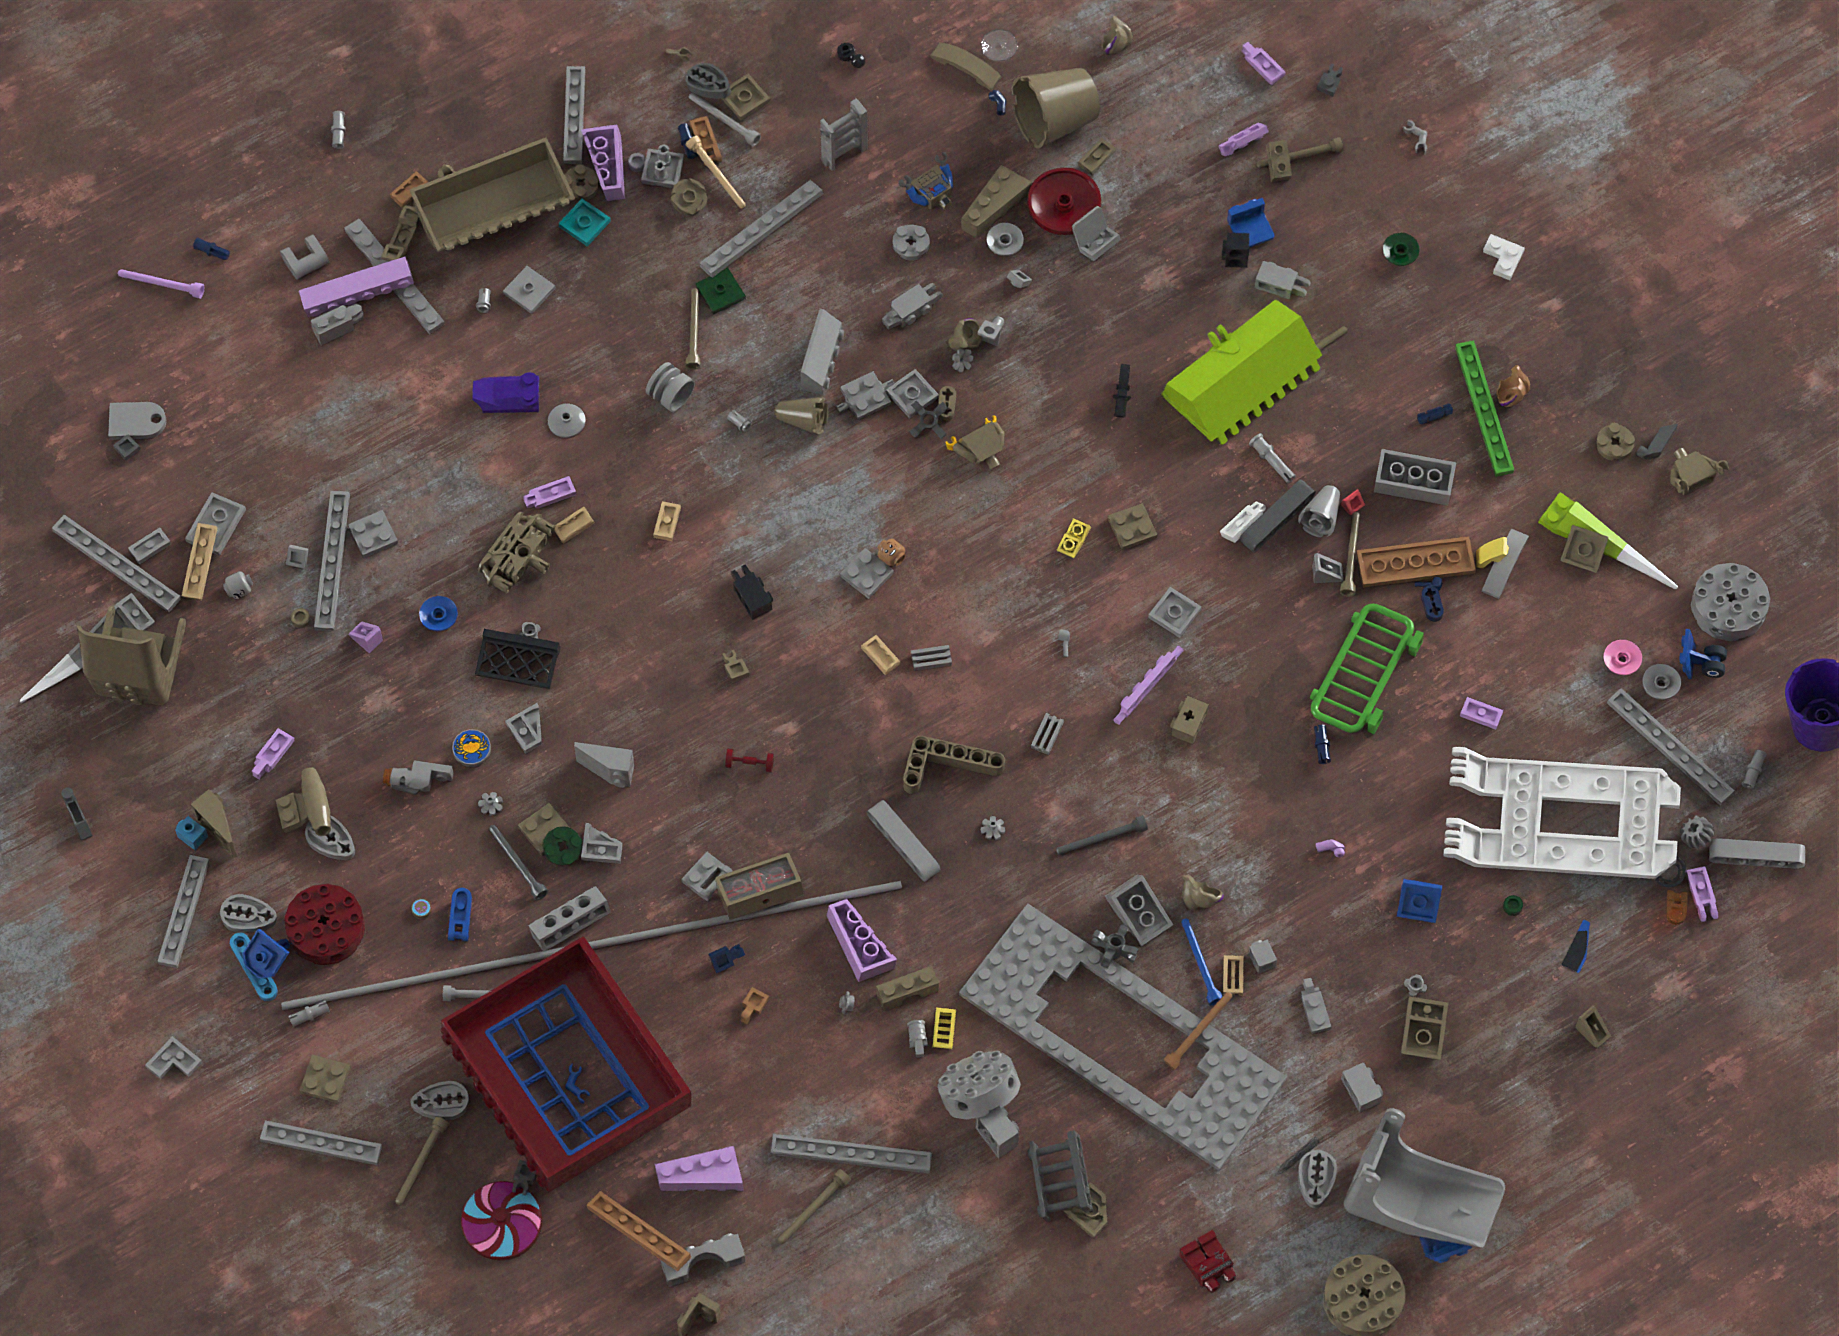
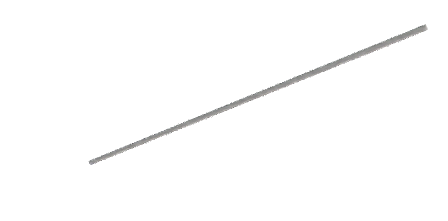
M901 881L775 905L732 920L729 919L728 915L588 943L592 949L902 889ZM564 947L281 1002L282 1009L287 1010L321 1003L324 1000L326 1002L546 959Z

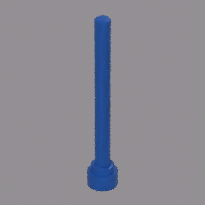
M1185 918L1181 923L1207 987V1001L1210 1006H1214L1223 996L1221 991L1215 989L1189 919Z

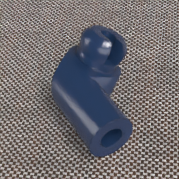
M993 90L988 94V97L991 101H996V113L998 115H1005L1007 101L1000 91Z

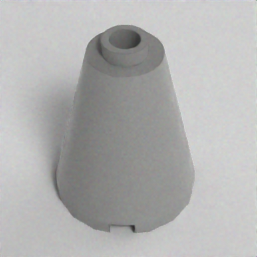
M1332 485L1324 486L1300 512L1298 522L1303 524V529L1307 533L1316 537H1322L1327 534L1330 536L1333 533L1340 500L1339 490Z

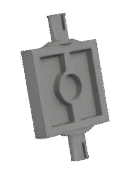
M874 371L841 386L840 390L845 397V402L836 405L838 413L849 408L857 420H860L891 405L886 389L894 384L893 379L882 384Z

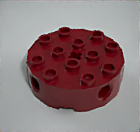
M331 884L313 885L299 892L288 905L284 918L288 941L295 953L301 958L319 965L339 963L350 957L361 943L365 932L364 916L355 896L343 887Z

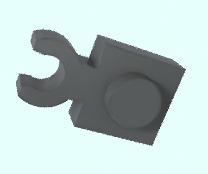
M1330 64L1328 73H1323L1317 85L1318 91L1334 96L1340 84L1341 78L1338 77L1342 75L1343 67H1340L1338 71H1333L1334 64Z
M519 1160L513 1178L515 1182L512 1189L515 1193L518 1187L523 1188L524 1196L528 1192V1184L533 1186L536 1173L528 1169L526 1161Z

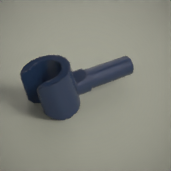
M1434 577L1432 582H1415L1416 587L1434 586L1438 591L1443 584L1442 579L1439 577Z

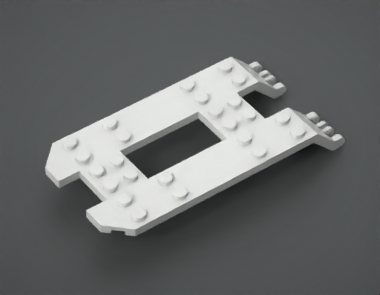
M1465 747L1452 748L1453 756H1462L1466 760L1452 759L1450 772L1452 774H1462L1465 777L1453 776L1450 778L1449 784L1451 786H1460L1479 796L1503 797L1500 830L1484 829L1460 818H1447L1446 826L1451 828L1457 827L1460 831H1445L1447 838H1445L1444 843L1446 845H1456L1459 847V850L1445 848L1443 856L1456 858L1473 867L1656 879L1676 863L1677 841L1658 840L1660 807L1680 808L1681 787L1676 782L1674 783L1663 769L1486 758ZM1542 800L1620 805L1618 837L1540 832Z

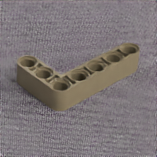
M918 736L912 742L903 777V788L909 794L917 793L920 790L927 761L999 776L1005 771V757L998 752L926 736ZM924 746L925 749L919 750L917 747ZM943 750L944 753L938 754L936 751ZM961 754L963 757L956 758L955 755ZM975 758H980L982 761L975 762L973 760ZM994 762H998V763H1000L1001 765H1000V766H993L992 764H993ZM913 763H920L921 766H919V767H914L912 764H913ZM909 780H914V781H916V783H915V784H909L908 781H909Z

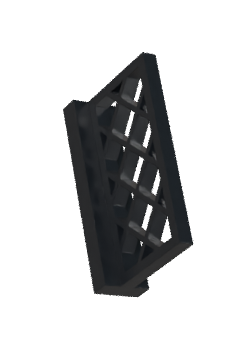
M484 629L475 671L476 676L546 689L551 688L556 661L561 648L559 642ZM486 644L495 645L498 650L488 656L485 651ZM507 648H513L517 654L507 659L502 651ZM526 651H530L534 654L535 658L526 663L521 655ZM500 653L505 661L496 667L491 659ZM544 655H552V662L544 666L540 658ZM519 657L524 665L514 670L509 662ZM489 660L493 669L489 672L480 671L482 664ZM538 660L542 669L533 674L528 666ZM508 664L512 672L507 676L501 675L498 669ZM527 668L531 676L526 679H520L517 673ZM545 671L548 675L547 683L538 682L536 676Z

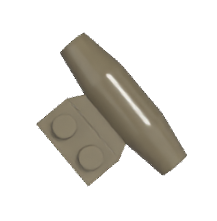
M306 768L301 773L302 793H291L276 799L282 829L285 833L302 827L309 819L315 833L318 836H325L331 831L330 807L325 787L316 769Z

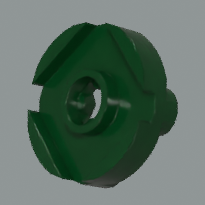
M565 826L556 827L544 837L542 846L545 856L555 865H569L580 856L582 839L572 828ZM565 841L567 850L563 849L560 851V847L557 844L558 842L562 843Z

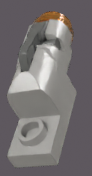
M414 760L412 770L410 768H386L383 775V784H387V786L393 789L416 795L419 791H430L433 778L442 782L452 781L453 769L452 766Z

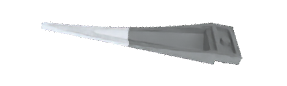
M132 593L114 606L115 616L112 627L120 629L126 627L146 631L155 624V621ZM106 615L90 633L102 634ZM78 643L49 673L20 699V703L27 701L83 669L80 644Z

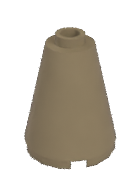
M822 397L780 401L775 406L774 414L782 422L813 434L821 435L825 430L821 429L822 425L827 424L828 403H824L826 398Z

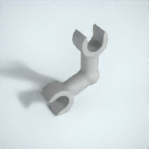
M1408 120L1407 125L1412 128L1403 126V131L1406 134L1413 133L1419 136L1415 152L1417 153L1418 148L1422 147L1424 148L1425 155L1427 152V132L1416 127L1413 121Z

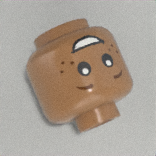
M893 538L883 540L878 545V558L890 567L899 566L906 558L905 547Z

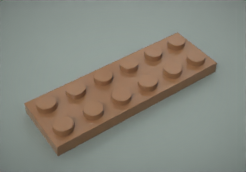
M1469 536L1357 550L1356 552L1363 588L1427 580L1434 577L1443 578L1475 574L1476 572Z

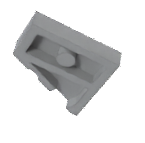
M538 703L505 721L525 754L542 745Z
M586 823L581 860L620 864L622 842L615 838H610L605 832H600L593 828L591 824Z

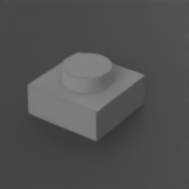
M1019 269L1010 271L1007 276L1011 283L1018 288L1029 286L1032 281L1031 278Z
M290 545L288 547L286 565L304 569L307 564L309 549Z

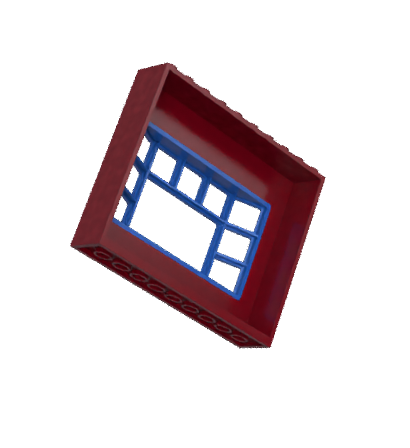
M584 936L441 1020L442 1028L440 1031L444 1044L446 1046L450 1045L453 1050L452 1055L454 1059L462 1063L464 1066L462 1067L463 1072L468 1078H472L477 1093L481 1092L483 1094L485 1105L488 1109H493L497 1123L499 1125L503 1124L506 1129L504 1130L506 1136L510 1141L514 1140L518 1154L520 1156L524 1155L527 1160L526 1165L528 1169L536 1173L538 1176L536 1178L541 1188L545 1187L548 1192H551L691 1107V1090ZM563 993L575 1016L556 1027L544 1008V1003ZM537 1008L549 1031L530 1042L518 1019ZM577 1022L582 1025L625 1088L624 1092L584 1116L578 1114L534 1049ZM512 1023L524 1046L505 1056L496 1043L493 1034ZM529 1052L541 1071L522 1081L510 1062ZM546 1077L558 1096L539 1107L527 1087ZM630 1096L641 1109L624 1119H620L611 1107ZM563 1102L575 1121L556 1132L543 1112ZM606 1112L616 1124L596 1135L587 1126L586 1122L600 1113ZM580 1127L590 1140L570 1150L564 1144L561 1137Z

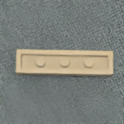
M197 524L182 592L183 598L202 601L217 526Z

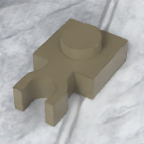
M731 650L732 657L730 658L725 653L722 654L723 660L726 663L724 665L725 671L732 683L750 677L749 670L743 659L737 660L734 650Z

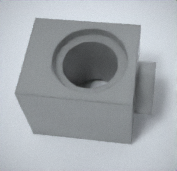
M1268 939L1265 941L1258 940L1251 944L1248 954L1258 974L1276 967L1277 958Z

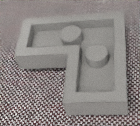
M172 1036L145 1066L160 1080L174 1065L190 1077L202 1064V1060Z

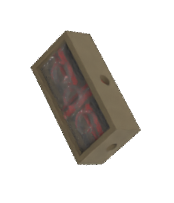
M789 853L715 877L718 894L730 920L804 895L801 879Z

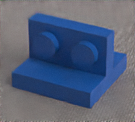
M1403 879L1397 917L1436 923L1442 885Z

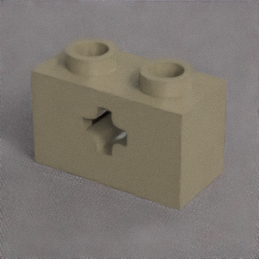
M1287 140L1268 142L1266 150L1271 182L1290 180L1292 172Z
M1187 696L1185 702L1181 701L1177 711L1180 713L1177 718H1173L1170 725L1172 736L1193 744L1208 713L1209 704Z

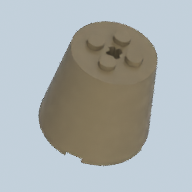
M1083 68L1020 76L1013 82L1012 95H1015V103L1012 105L1018 126L1028 142L1032 141L1036 148L1043 147L1097 120L1099 117L1100 102L1098 92L1091 76Z

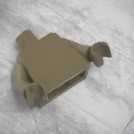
M1680 448L1674 452L1677 460L1674 462L1670 472V483L1677 489L1678 493H1682L1684 496L1713 482L1717 474L1716 471L1720 475L1724 474V469L1729 470L1728 462L1725 460L1714 461L1697 451L1688 455L1684 448Z

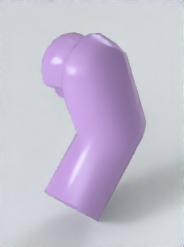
M1330 839L1316 843L1318 852L1331 850L1336 857H1342L1345 854L1344 845Z

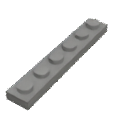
M567 66L564 164H582L583 133L581 130L583 129L585 66Z
M189 856L157 961L159 965L178 968L210 861L208 858Z
M270 1121L264 1122L260 1136L261 1142L372 1165L378 1164L382 1145L378 1143Z

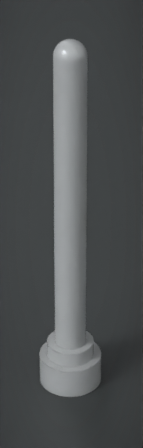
M695 93L689 95L690 100L743 135L748 144L753 147L758 144L761 134L755 130H747Z
M443 985V1001H451V999L455 1000V998H479L490 991L456 990L452 986Z

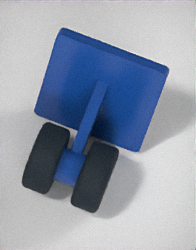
M1686 629L1685 635H1682L1681 643L1684 648L1683 653H1680L1679 661L1683 665V672L1686 673L1687 678L1692 679L1694 664H1701L1702 673L1707 677H1722L1725 674V665L1721 662L1726 660L1727 650L1719 645H1709L1704 648V654L1696 652V644L1691 630Z

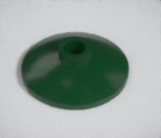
M1394 233L1384 241L1383 254L1394 265H1409L1419 256L1420 247L1417 240L1407 233Z

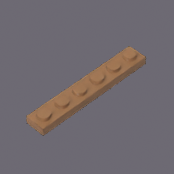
M601 1191L587 1204L588 1210L676 1271H679L691 1258L690 1253Z

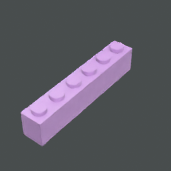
M402 257L299 290L307 316L316 317L323 312L332 311L342 305H353L364 299H372L376 295L388 294L398 288H407L414 284L406 257Z

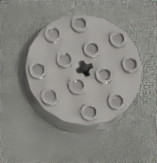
M1735 563L1718 564L1706 570L1696 582L1691 600V610L1697 620V624L1704 632L1716 639L1736 641L1755 634L1764 623L1770 603L1768 587L1760 575L1747 566Z
M978 1051L958 1063L949 1065L947 1071L938 1080L939 1083L937 1085L946 1110L954 1118L960 1119L983 1117L990 1114L989 1110L998 1106L1000 1108L1004 1107L1018 1094L1021 1086L1011 1058L1004 1053H1000V1051L986 1053Z

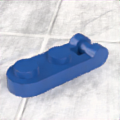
M458 888L453 892L448 941L462 939V941L468 942L472 895L466 888ZM456 927H463L462 931H455Z

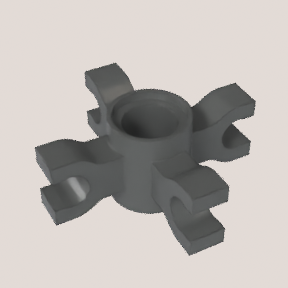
M917 400L911 405L920 415V423L909 431L914 438L926 428L932 429L941 440L947 435L938 425V417L949 409L944 402L933 411H926ZM927 415L934 417V422L931 425L924 423V418Z
M1121 924L1118 932L1109 936L1104 935L1097 929L1095 930L1091 944L1105 948L1101 966L1108 969L1112 960L1118 959L1121 956L1134 963L1139 949L1134 946L1125 945L1128 926Z

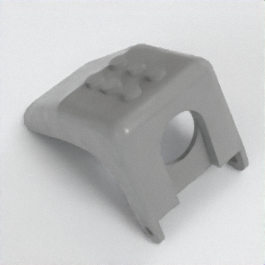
M1394 1108L1387 1109L1364 1150L1344 1200L1346 1211L1407 1235L1484 1247L1504 1195L1505 1183L1500 1178L1444 1162L1411 1149L1399 1136L1400 1129L1405 1120L1404 1113Z

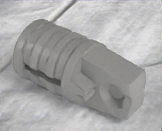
M910 1021L907 1023L910 1048L915 1047L916 1058L924 1057L923 1046H928L925 1021Z

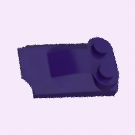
M528 372L522 376L488 377L473 381V401L480 406L483 413L539 412V376Z

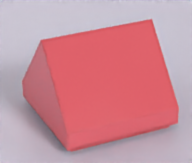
M1357 489L1344 498L1340 505L1349 515H1352L1365 506V503Z

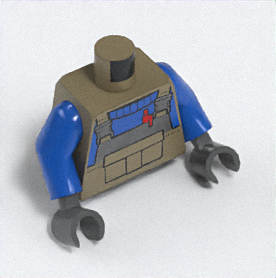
M942 152V161L938 155L935 156V161L941 164L940 167L937 164L913 181L910 176L905 175L906 184L902 179L899 180V186L906 188L905 191L913 203L927 206L929 209H933L938 205L944 210L951 207L952 202L949 198L952 196L953 177L949 165L946 164L948 156L945 152Z

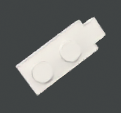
M1259 502L1246 506L1220 531L1222 537L1235 543L1263 515L1266 506Z

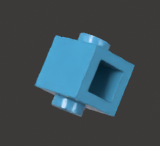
M189 816L185 820H181L176 826L177 837L195 851L208 837L206 829Z

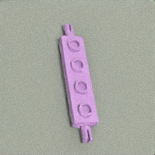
M1177 646L1172 653L1168 652L1165 656L1162 655L1157 660L1155 668L1147 671L1142 683L1138 682L1132 690L1133 693L1122 700L1120 713L1113 719L1116 724L1120 725L1124 718L1131 714L1172 667L1179 655L1184 651L1180 646Z

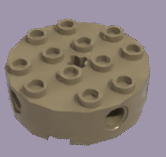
M1357 1254L1343 1259L1331 1270L1324 1287L1323 1307L1328 1319L1340 1332L1347 1335L1380 1336L1386 1334L1397 1324L1405 1304V1286L1399 1272L1388 1261L1375 1255Z

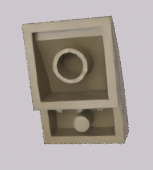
M1409 996L1401 1054L1441 1060L1448 1002Z

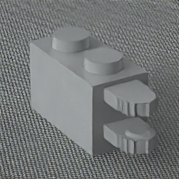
M1265 261L1262 262L1255 280L1256 289L1286 299H1290L1291 294L1302 297L1306 296V290L1299 286L1309 287L1311 284L1310 280L1298 276V272L1293 269L1283 268L1273 262Z
M354 304V306L346 308L345 305H342L312 319V329L320 345L353 331V324L364 318L362 306Z

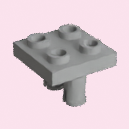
M660 145L659 150L648 149L641 183L673 188L680 179L684 154L669 152L667 145Z

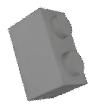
M1364 1062L1343 1071L1341 1077L1359 1113L1380 1104L1383 1095L1380 1085H1376L1373 1080L1372 1070L1370 1067L1367 1068Z

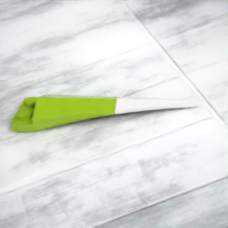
M1561 492L1538 521V523L1551 532L1567 539L1572 525L1608 536L1603 554L1673 589L1678 588L1673 581L1577 501H1572Z

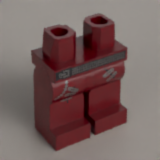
M1213 1229L1197 1238V1241L1194 1240L1180 1248L1179 1256L1197 1279L1202 1288L1206 1287L1210 1293H1214L1220 1288L1221 1285L1217 1281L1218 1278L1223 1277L1227 1284L1236 1279L1233 1269L1234 1263L1221 1246Z

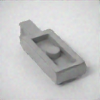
M1311 978L1303 979L1304 990L1301 991V1000L1311 1033L1331 1030L1330 1020L1321 991H1319L1318 987L1314 988Z

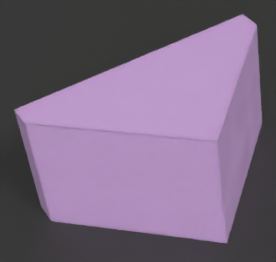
M362 621L348 634L368 653L373 651L383 641L381 630L378 626Z

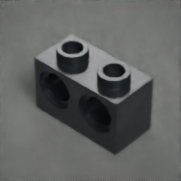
M1227 233L1226 240H1223L1222 260H1225V267L1247 268L1249 233Z

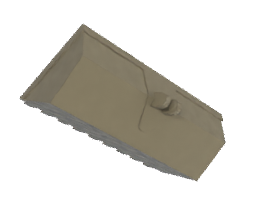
M546 137L409 189L430 244L436 248L437 252L445 249L447 251L454 249L455 245L469 243L468 240L473 238L480 239L486 233L493 234L499 228L511 227L512 223L517 221L519 223L524 222L530 216L537 217L543 211L555 210L556 206L570 204L569 201L575 199Z

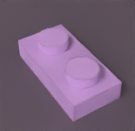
M1467 697L1460 717L1496 730L1503 710Z

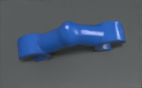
M573 1064L569 1066L570 1075L565 1088L577 1096L580 1103H584L580 1095L586 1094L590 1097V1093L575 1086L577 1076L581 1074L582 1068L580 1066L578 1072H573Z

